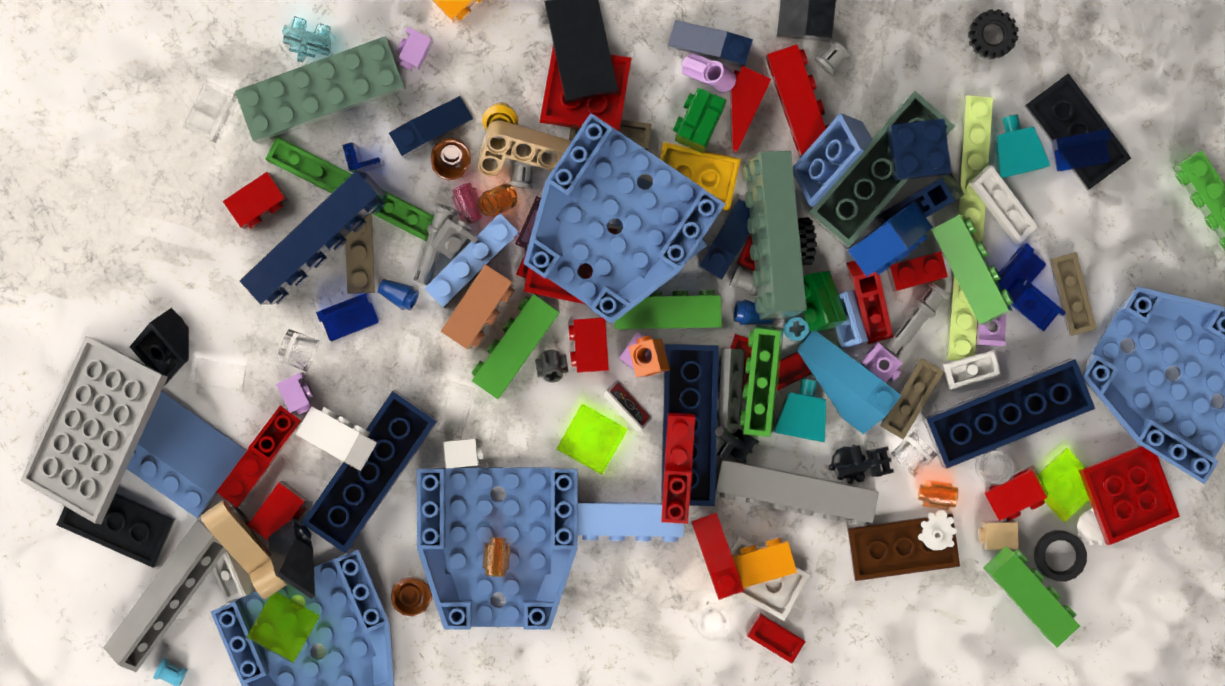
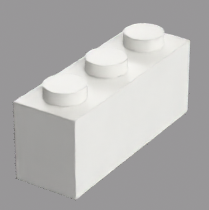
M311 406L296 435L361 471L377 443L368 438L370 432L357 425L352 429L351 427L354 423L341 416L335 420L337 414L323 407L322 411H319Z

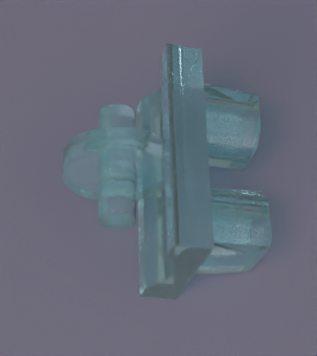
M297 16L292 18L289 26L284 24L282 34H284L283 43L290 45L289 51L298 53V62L303 63L306 56L315 58L317 53L329 56L331 51L330 26L320 23L317 24L314 33L306 31L307 21Z

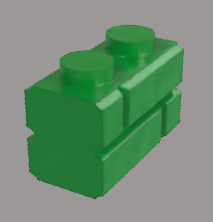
M697 88L694 95L689 93L683 107L688 110L684 118L678 117L673 131L677 133L675 141L704 153L727 100L701 88Z
M830 271L810 273L804 276L807 309L804 311V317L810 332L829 330L847 321Z

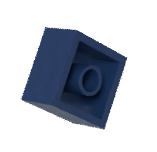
M945 118L896 124L887 127L893 181L951 173Z

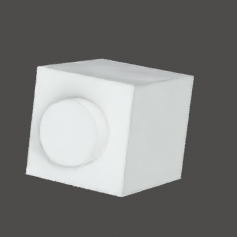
M477 438L444 441L446 468L479 465V459H484L482 443H477Z

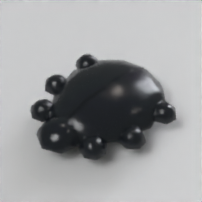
M844 446L835 451L829 465V470L833 471L835 467L853 463L850 447ZM862 454L863 460H866V456ZM866 471L837 477V479L842 480L846 478L848 484H853L854 480L858 483L864 482L866 477L864 472Z

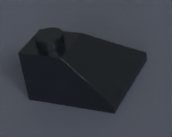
M172 307L152 320L129 346L146 366L168 377L164 386L189 361V327Z
M291 519L268 537L274 572L277 577L312 599L315 597L312 535L306 526L299 525Z

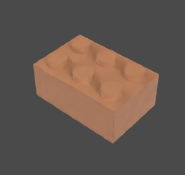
M485 264L440 332L466 349H471L472 346L478 347L486 335L482 332L486 325H493L501 313L497 310L501 302L507 303L515 292L511 288L514 283Z

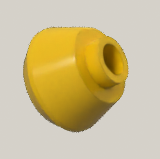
M503 102L490 106L482 117V124L485 130H487L489 124L497 120L518 125L519 122L513 108Z

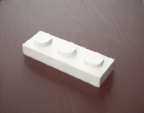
M986 166L969 183L1014 244H1021L1038 227L993 166Z

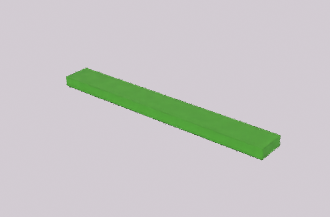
M278 136L265 160L330 193H333L352 175ZM384 191L388 196L384 200L386 205L373 215L427 242L429 236L427 227L429 224H432L434 215Z

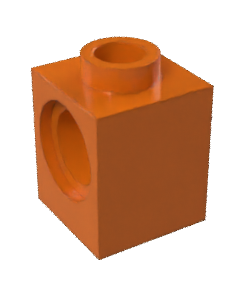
M652 335L636 339L637 344L628 346L636 377H649L670 370L662 339H652ZM648 349L652 352L650 362H647L645 358V353Z

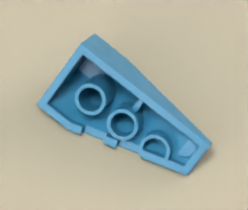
M809 332L796 349L837 409L841 418L862 434L886 417L902 396L818 332Z

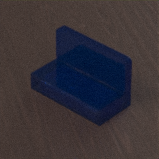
M1109 129L1052 140L1057 171L1061 172L1108 163L1110 158L1106 141L1111 139Z
M353 142L342 145L349 171L352 173L355 171L366 172L385 166L384 161L380 157L362 162L359 147Z
M1028 243L1022 244L999 270L1001 279L998 282L1002 290L1007 289L1013 303L1046 266V263L1033 253L1035 249Z
M1017 278L1007 290L1013 300L1010 306L1042 332L1047 329L1057 315L1063 317L1066 313L1026 279Z
M368 293L358 295L316 312L319 322L323 323L330 341H335L379 323Z

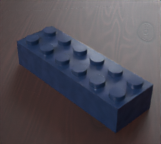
M355 171L239 282L260 305H273L275 303L279 305L290 295L287 291L294 285L298 287L309 277L307 273L313 267L317 269L327 261L326 255L332 249L336 251L347 242L345 237L352 230L355 233L366 224L364 219L370 213L376 214L386 205L384 200L388 197L387 194L367 173Z
M664 344L670 370L664 372L661 505L668 413L695 414L689 506H715L717 439L715 430L717 428L719 345Z
M1067 359L922 419L941 466L947 469L1096 408L1076 359Z
M396 390L392 391L366 429V431L370 432L368 438L377 443L362 470L360 471L343 462L301 524L343 553H347L439 420Z

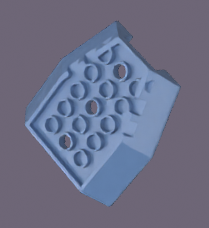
M590 113L545 182L523 264L542 277L550 279L590 306L592 311L613 324L682 270L726 204ZM643 174H649L653 179L651 188L647 190L641 189L638 185V179ZM613 219H619L623 224L622 231L616 235L612 234L608 229V224ZM584 263L590 264L593 268V274L588 279H583L578 272L579 267Z
M1137 287L1112 317L1090 353L1082 376L1088 386L1136 443L1205 484L1219 462L1214 458L1225 442V308L1211 303ZM1125 338L1131 339L1134 344L1133 350L1128 354L1124 353L1120 348V344ZM1170 366H1175L1178 369L1179 375L1175 381H1169L1166 378L1165 373ZM1215 394H1220L1224 400L1222 407L1219 409H1215L1211 405V398Z
M442 467L417 469V550L443 628L524 627V630H550L578 549V469L554 467ZM497 486L504 488L506 491V498L500 502L493 500L491 497L492 489ZM499 539L505 542L506 551L504 553L495 554L491 550V543L494 540ZM499 592L505 595V605L496 607L492 604L491 596L494 593Z
M359 549L314 566L315 597L312 599L287 584L266 600L255 591L211 611V615L242 686H395L390 622ZM294 595H301L305 599V607L303 609H295L292 606L291 599ZM322 644L326 649V655L322 658H316L312 654V646Z

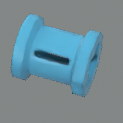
M801 317L790 318L783 326L785 336L793 341L803 340L809 333L808 323ZM795 321H797V325L803 327V331H799L797 337H795L794 332L789 331V327L794 326Z
M164 657L153 679H161L173 686H180L188 669L185 667L181 669L169 663L168 659Z

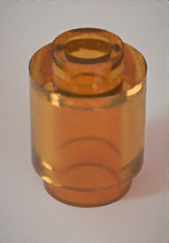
M506 183L483 192L478 199V207L485 216H497L513 209L517 205V193L512 186Z
M926 480L924 485L920 484L918 500H922V506L946 510L949 507H956L958 487L952 486L951 483Z
M490 537V542H484L483 568L485 569V575L493 577L506 576V570H509L511 544L506 543V538Z

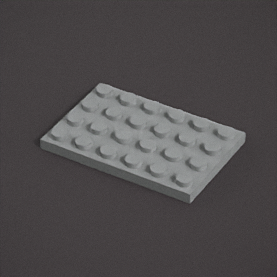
M85 336L20 481L93 523L102 524L168 377L92 337Z

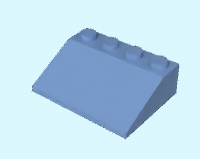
M161 391L127 466V470L198 518L205 513L217 496L216 491L247 450Z

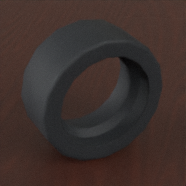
M1054 530L1046 533L1038 540L1034 549V561L1044 576L1055 581L1067 582L1075 579L1083 572L1087 563V551L1084 543L1077 536L1067 531ZM1064 540L1074 547L1076 560L1068 570L1055 571L1047 565L1045 552L1052 542Z

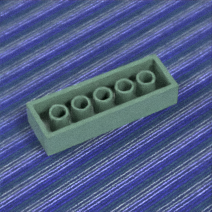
M384 36L235 91L252 140L258 144L407 89L389 40Z
M916 91L912 92L874 135L873 140L865 151L807 214L845 248H849L908 181V179L893 181L887 127L896 124L945 118L946 133L948 135L955 125Z
M764 151L756 154L743 167V180L747 182L748 190L745 194V204L750 211L747 227L749 234H752L753 243L750 246V257L754 260L755 264L752 280L753 285L757 287L758 296L755 299V310L759 313L760 320L790 319L807 310L791 151Z

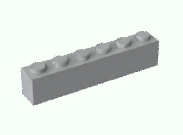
M724 459L720 461L715 491L720 492V497L735 500L736 496L746 497L747 503L761 505L762 501L772 503V508L787 511L788 506L798 508L797 513L813 516L814 511L824 513L823 518L839 521L840 517L849 518L850 524L864 527L866 522L873 523L879 492L873 489Z
M197 519L103 647L117 665L134 672L139 670L226 551L202 521Z

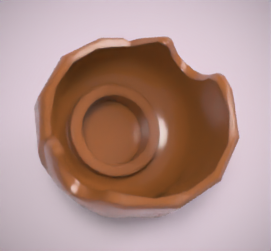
M453 137L440 140L432 149L430 156L433 171L438 177L448 181L463 177L471 163L469 148L462 140Z
M414 576L404 577L399 580L391 592V601L394 609L405 616L413 617L425 612L433 599L429 585L423 579Z

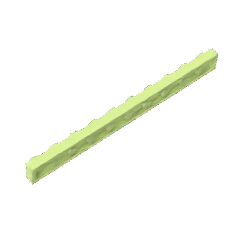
M965 96L959 186L964 195L958 199L957 216L963 215L966 219L970 218L977 230L973 234L979 243L983 242L986 205L969 183L989 164L993 97ZM953 273L947 360L957 361L975 355L978 320Z

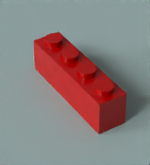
M798 44L769 53L765 58L799 157H802L829 124H824L822 115H825L824 106L821 99L816 100L813 90L817 89L812 74L808 75L805 65L808 64L804 49L799 50Z

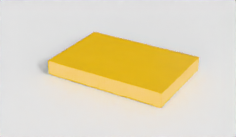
M663 142L660 159L724 202L726 205L722 210L730 211L741 159L707 151L701 153L689 147Z

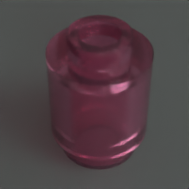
M471 183L460 185L451 190L453 194L451 199L456 210H458V216L461 221H467V224H471L482 219L481 214L485 212L476 188H473Z

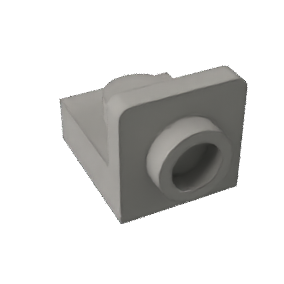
M447 218L430 246L453 260L467 238L476 243L478 238L471 234L473 229L461 220L456 224Z

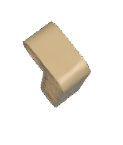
M493 121L487 127L480 147L478 168L486 176H495L502 170L505 159L509 158L553 171L572 141L505 121Z
M222 500L201 515L204 525L249 574L254 588L264 600L288 584L275 575L270 550L226 501Z

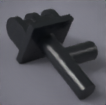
M722 426L717 427L715 430V435L725 441L717 453L724 460L731 454L743 463H746V457L749 453H753L752 448L760 442L751 435L744 434V431L741 429H737L735 434Z
M860 445L851 446L850 451L853 463L835 467L837 477L870 470L871 476L874 477L894 473L893 468H890L889 464L891 457L888 458L887 455L888 446L866 450L867 460H863Z

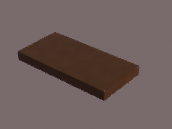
M952 513L947 514V518H948V517H952V518H953V514H952ZM928 517L847 528L854 580L860 581L960 567L956 534L952 538L954 542L953 547H947L943 550H932L918 538L923 530L921 522H928Z

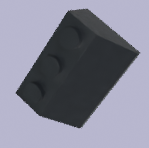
M780 0L777 37L829 42L832 39L836 0Z

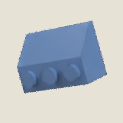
M840 113L793 166V175L810 206L814 207L873 140L862 121Z

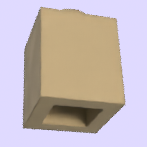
M1007 520L982 521V528H978V543L982 544V548L986 550H1001L1005 546L1009 549H1019L1018 522L1014 520L1008 522Z

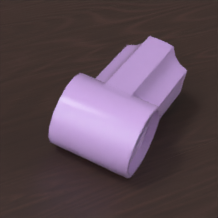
M691 53L689 56H685L681 64L683 75L712 86L719 92H728L735 85L736 76L734 72L719 61H711Z

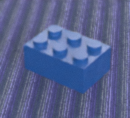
M914 201L872 230L851 247L848 252L866 277L873 272L880 275L891 267L893 263L905 258L928 238L926 233L933 226Z

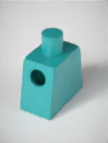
M1018 114L1002 118L1005 133L994 137L995 170L1000 177L1007 178L1049 167L1050 162L1034 126L1021 129Z
M802 378L799 394L787 392L773 429L774 433L825 442L826 399L815 397L818 381Z

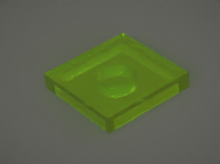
M582 403L556 450L603 475L628 428Z
M1065 448L1038 473L1048 492V497L1044 499L1045 504L1063 523L1089 501L1078 471L1085 467L1068 448Z
M276 592L269 597L247 635V639L294 664L318 622L320 615Z

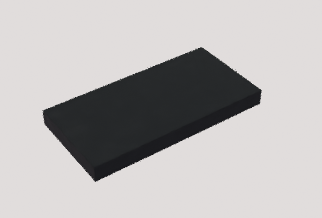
M544 1L565 103L617 94L618 87L599 1Z
M1069 73L1025 105L1026 109L1086 190H1090L1131 159Z
M116 492L102 524L93 523L64 506L56 525L154 568L176 518Z

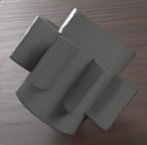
M546 350L541 354V359H535L538 377H543L547 382H558L563 378V373L569 372L566 355H560V352L557 350Z

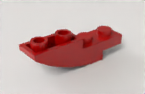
M280 405L216 493L238 509L267 472L302 421Z
M668 413L661 522L688 524L695 414Z

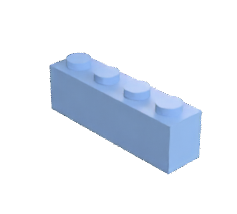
M499 214L476 236L478 238L476 243L471 241L424 289L445 308L478 276L484 265H489L520 233Z
M578 501V535H583L582 540H598V536H609L611 541H624L625 536H636V541H651L652 537H662V541L677 542L678 537H684V524L661 522V503Z

